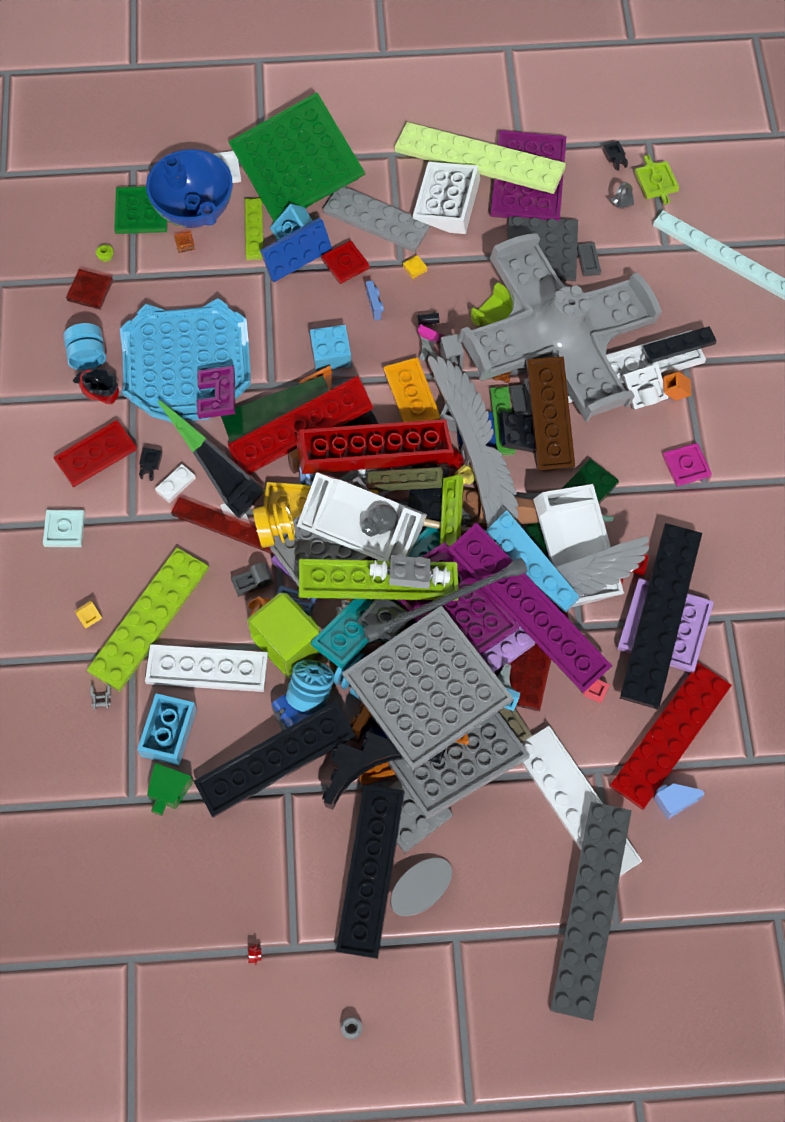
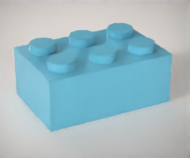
M156 693L137 748L140 756L180 766L197 712L195 703Z

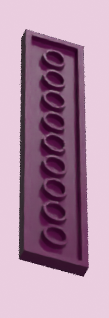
M477 523L448 548V551L477 581L500 572L501 569L506 568L513 561ZM525 573L519 576L503 578L483 587L582 693L612 667L608 660Z

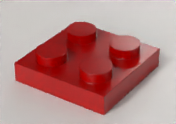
M351 240L321 256L322 261L339 284L370 269L369 263Z

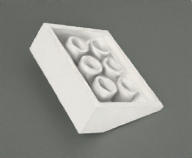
M428 162L413 219L449 233L466 234L480 183L478 166Z

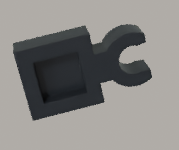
M619 141L603 146V152L609 163L614 161V168L617 171L620 168L619 164H623L627 168L626 153Z
M143 448L139 463L140 467H142L139 471L140 479L143 480L145 474H150L149 479L153 481V469L159 470L163 455L162 450Z

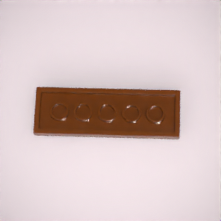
M564 356L527 359L526 365L537 470L574 468L575 457Z

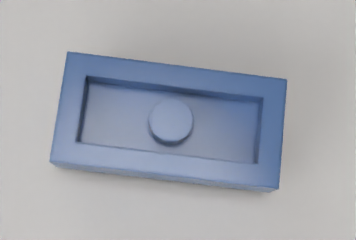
M373 280L367 281L366 293L374 321L380 320L381 312H384L382 301L379 302L378 297H380L379 289L374 286Z

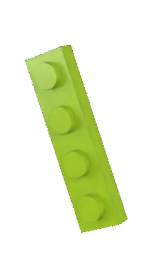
M260 198L245 199L246 260L263 259L260 250L264 249L263 203Z
M461 475L443 478L440 545L446 542L451 546L461 537L463 477Z

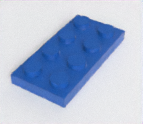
M318 218L265 247L260 252L270 279L276 282L333 249L324 222L321 218Z

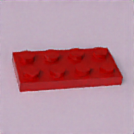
M118 420L53 458L74 488L135 452L137 447Z

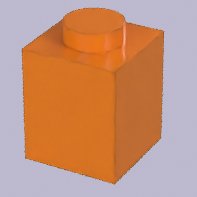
M678 371L663 377L664 393L675 401L691 396V379Z

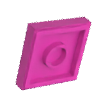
M698 443L667 451L662 455L676 487L709 478L712 475Z

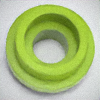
M101 245L97 248L96 255L101 261L107 262L112 259L114 251L109 245Z

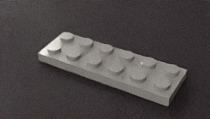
M347 187L334 192L323 209V213L414 253L431 228V225L413 219L411 214Z

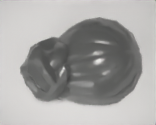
M377 505L371 510L369 516L363 520L362 532L372 537L392 530L398 522L396 511L390 505Z

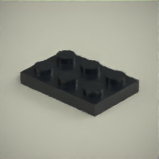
M413 465V466H412V469L439 468V467H429V466ZM442 468V488L409 490L408 507L427 514L426 519L441 522L443 478L449 477V468Z

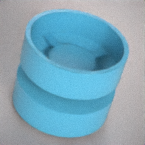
M80 323L65 330L63 338L67 362L71 368L76 370L94 369L100 367L106 361L102 332L98 326L90 323Z

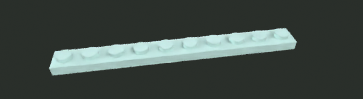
M664 210L654 221V227L785 300V278Z

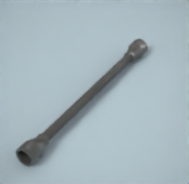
M522 558L516 559L506 568L501 569L500 572L425 604L421 608L418 607L414 611H409L407 614L400 615V617L398 616L388 622L384 621L363 627L364 634L368 642L379 639L390 628L407 622L411 618H416L418 615L425 614V612L434 610V608L436 609L500 579L522 575L527 572V566Z

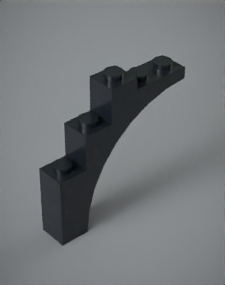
M370 733L369 737L365 738L362 743L361 749L363 751L342 743L339 744L338 748H334L331 759L334 767L338 769L333 770L330 781H332L330 788H326L323 793L322 799L324 800L325 807L333 810L348 786L363 773L378 765L404 759L389 739ZM446 748L428 761L440 764Z

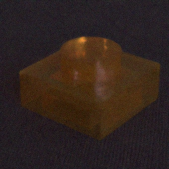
M191 232L174 235L178 253L195 250Z

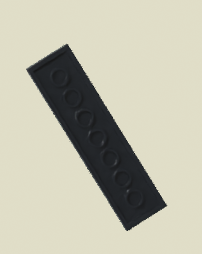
M334 701L193 782L211 816L214 818L329 753L334 748H337L340 743L344 744L350 741L356 735L337 701Z
M371 785L363 786L336 946L337 953L374 959L379 958L405 795L404 790Z

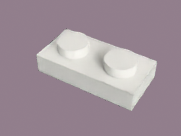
M181 464L155 490L170 503L196 477Z

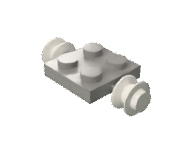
M391 555L390 567L388 569L385 561H383L382 565L377 564L376 560L374 564H370L369 575L373 576V580L376 576H380L383 581L387 575H390L389 585L429 589L431 578L434 586L441 582L443 587L450 580V571H447V567L441 571L436 566L432 573L430 571V559L423 557Z

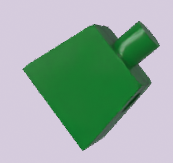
M155 763L147 792L148 798L155 802L151 812L162 816L166 806L176 809L192 786V777Z

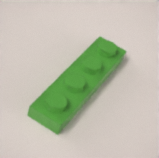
M509 387L490 388L496 450L500 451L502 455H515V449L502 447L499 414L502 411L511 413Z

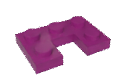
M234 366L198 371L199 390L215 388V397L197 400L198 418L203 419L235 414Z

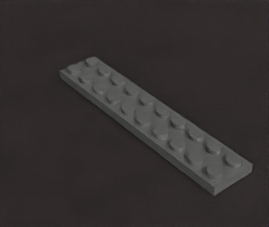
M596 802L590 803L551 1012L593 1021L632 810Z

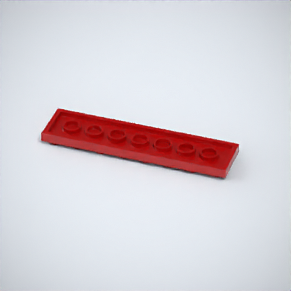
M356 376L228 444L234 461L251 474L297 449L296 439L299 430L340 427L374 409V406L360 377Z
M698 663L695 671L691 672L609 787L644 810L655 795L656 790L660 788L732 685Z

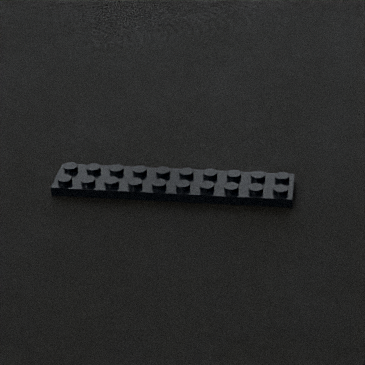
M668 523L664 525L619 699L657 710L660 707L702 537L701 532Z

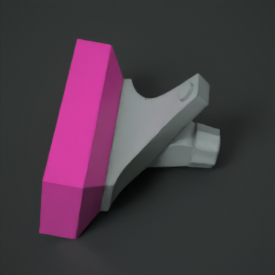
M420 325L418 333L423 344L422 353L419 358L427 361L430 353L437 361L438 355L434 350V344L441 342V337H444V335L429 327Z

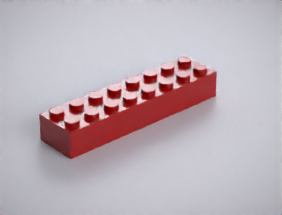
M446 419L301 429L296 439L302 474L449 463L453 454Z

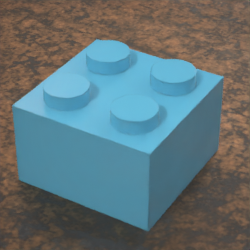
M346 325L310 330L316 372L329 365L331 369L351 367V353Z

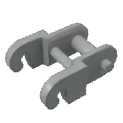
M107 684V693L100 696L95 695L94 685L90 686V696L93 699L91 706L94 707V710L102 706H106L109 709V705H111L109 698L112 697L110 684ZM105 698V702L97 703V699Z

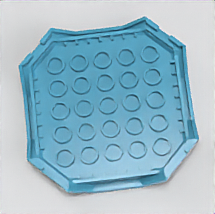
M219 298L201 308L164 310L145 304L132 321L128 320L120 328L123 352L122 395L151 417L171 422L159 405V400L164 402L185 421L210 419H199L197 416V400L215 397V388L199 390L198 371L234 366L235 400L251 385L247 320L238 312H233L229 309L228 305Z

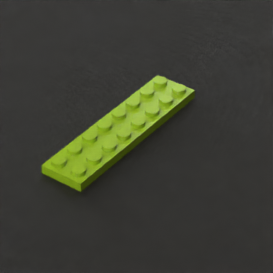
M176 548L93 660L87 672L102 682L110 684L112 688L120 692L149 653L150 645H154L209 570V566Z
M299 559V598L437 600L458 590L457 562H430V571L432 573L436 566L441 571L447 567V571H450V580L443 587L441 582L434 586L431 578L429 589L389 585L390 575H387L383 581L380 576H376L373 580V576L369 575L370 564H374L375 561ZM377 561V564L382 565L383 561ZM385 561L386 564L388 565V566H387V569H388V567H390V561Z

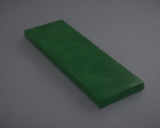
M320 376L236 407L235 414L221 416L230 443L328 392L329 389L324 377Z

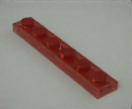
M181 497L178 498L171 511L174 517L273 554L269 547L262 548L257 528L252 524Z

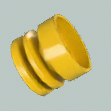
M285 501L280 502L282 511L279 512L276 503L273 504V513L269 514L266 506L253 509L262 548L274 546L275 536H279L282 543H285L284 534H288L290 541L295 540V526L292 514Z

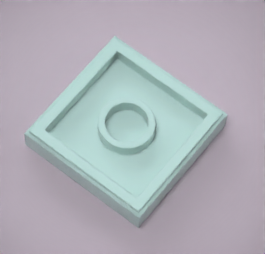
M46 510L43 546L82 547L85 511Z

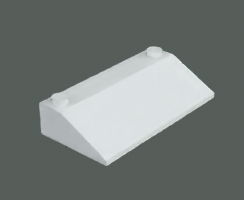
M317 472L297 527L380 561H390L391 555L409 556L421 532L427 514L325 473ZM380 504L390 505L398 516L395 528L384 534H377L372 537L363 533L362 522L369 516L371 510Z
M593 484L542 492L533 499L550 562L554 567L611 547ZM621 581L617 584L606 585L607 589L596 591L593 594L584 593L585 596L579 597V600L572 607L624 594Z

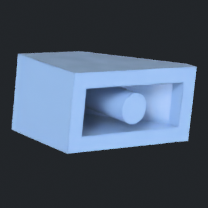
M673 783L667 786L665 784L656 790L657 794L654 800L668 820L699 801L705 793L703 790Z

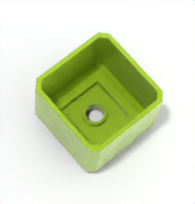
M279 593L247 619L250 636L254 643L263 652H268V658L287 678L291 677L296 663L302 660H312L320 653L311 646L312 640L320 633L316 621L311 616H308L304 612L303 607L298 602H295L287 593Z

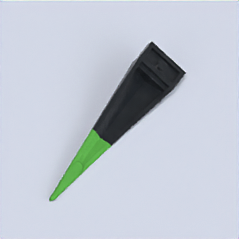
M158 400L159 405L203 467L224 503L238 518H241L266 491L253 476L164 402Z

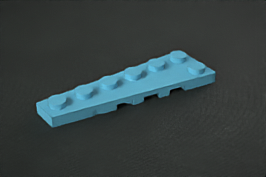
M507 510L485 531L513 561L519 558L524 560L527 566L525 574L563 611L567 612L579 600V595Z

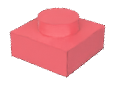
M598 679L584 692L583 696L601 704L610 684Z

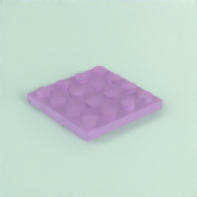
M639 578L617 648L618 650L631 654L649 581ZM687 594L670 663L671 667L690 673L695 671L714 601Z

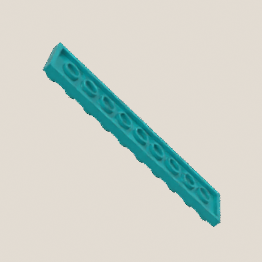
M427 527L418 536L408 557H422L440 545L441 529ZM354 599L312 640L311 646L342 669L368 643L363 626L358 624V620L375 599ZM390 599L391 601L401 606V604L396 599Z

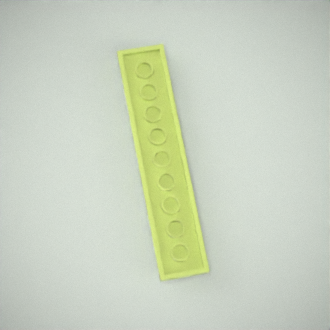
M409 122L406 123L394 147L397 153L431 162L478 166L480 175L552 194L555 193L566 168V163Z

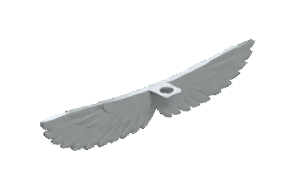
M429 356L428 363L434 375V380L446 401V405L463 440L461 455L464 464L468 466L469 462H471L487 529L506 510L514 519H518L519 516L516 509L518 502L514 497L516 489L513 486V479L509 476L511 472L505 467L507 463L502 458V453L495 448L486 446L494 432L491 429V420L487 422L489 413L485 411V403L482 402L480 393L477 392L476 394L473 381L470 383L468 375L465 372L462 375L457 365L454 368L449 360L445 362L443 358L438 356L436 361L433 357Z
M645 536L629 542H622L578 560L556 566L555 568L579 597L585 596L584 593L593 594L596 591L607 589L606 585L617 584L620 582L619 579L629 577L630 571L639 567L638 563L645 559V556L642 555L646 554L649 550V546H645L649 538Z

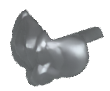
M627 182L622 183L616 191L615 198H610L612 204L617 208L633 206V187Z

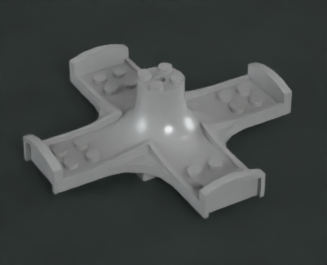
M537 233L517 236L494 246L490 260L510 292L513 301L512 312L504 320L477 329L462 328L458 337V342H463L480 372V381L519 368H526L527 359L564 356L567 391L585 422L589 421L591 416L623 405L626 408L629 407L635 395L632 390H625L606 357V349L610 340L621 334L656 323L662 313L658 300L645 279L639 273H635L627 281L585 293L579 286L567 287L560 281L538 245L540 237Z

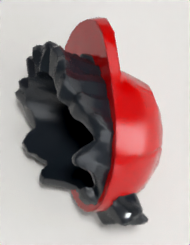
M88 369L84 372H79L73 379L74 383L79 384L81 392L90 400H99L109 405L113 404L118 398L119 389L118 384L115 383L116 376L113 373H108L106 369Z

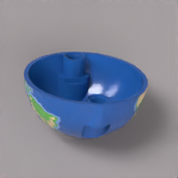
M196 149L176 151L163 157L151 169L146 182L148 198L157 213L169 223L184 228L214 225L217 222V218L227 208L233 190L231 171L225 162L210 152Z

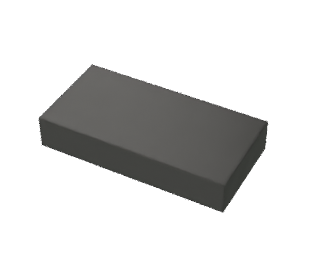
M595 242L577 244L583 277L600 275L601 269Z
M526 385L509 386L513 413L532 417L530 395Z

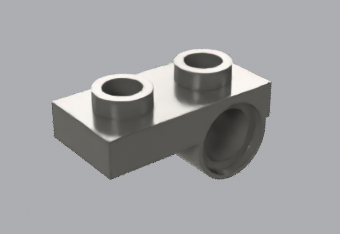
M264 562L257 563L250 568V571L231 578L238 597L274 584L269 568Z

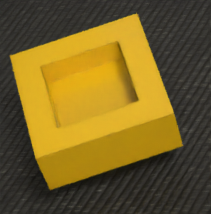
M418 255L403 263V268L412 279L427 271V266Z
M92 601L74 611L85 629L102 619Z

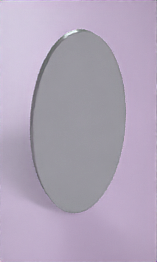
M430 858L410 868L399 879L393 889L390 900L392 910L400 916H413L434 905L450 884L452 877L450 863L442 858Z

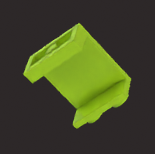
M498 282L494 286L493 295L478 310L474 307L471 309L472 322L477 326L483 327L508 318L513 307L509 290Z

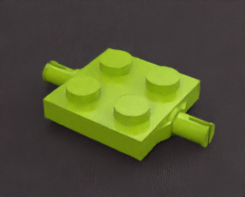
M646 155L643 158L646 165L636 168L634 172L646 200L661 197L664 205L666 203L669 204L671 200L668 194L678 192L679 185L668 161L654 163L650 155Z

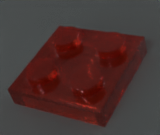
M79 269L66 299L69 302L101 310L113 279L112 277Z

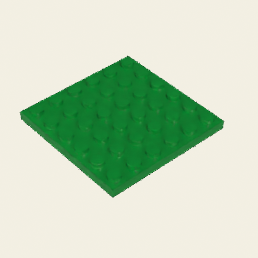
M318 92L229 141L233 152L273 222L280 217L290 204L307 208L366 175Z

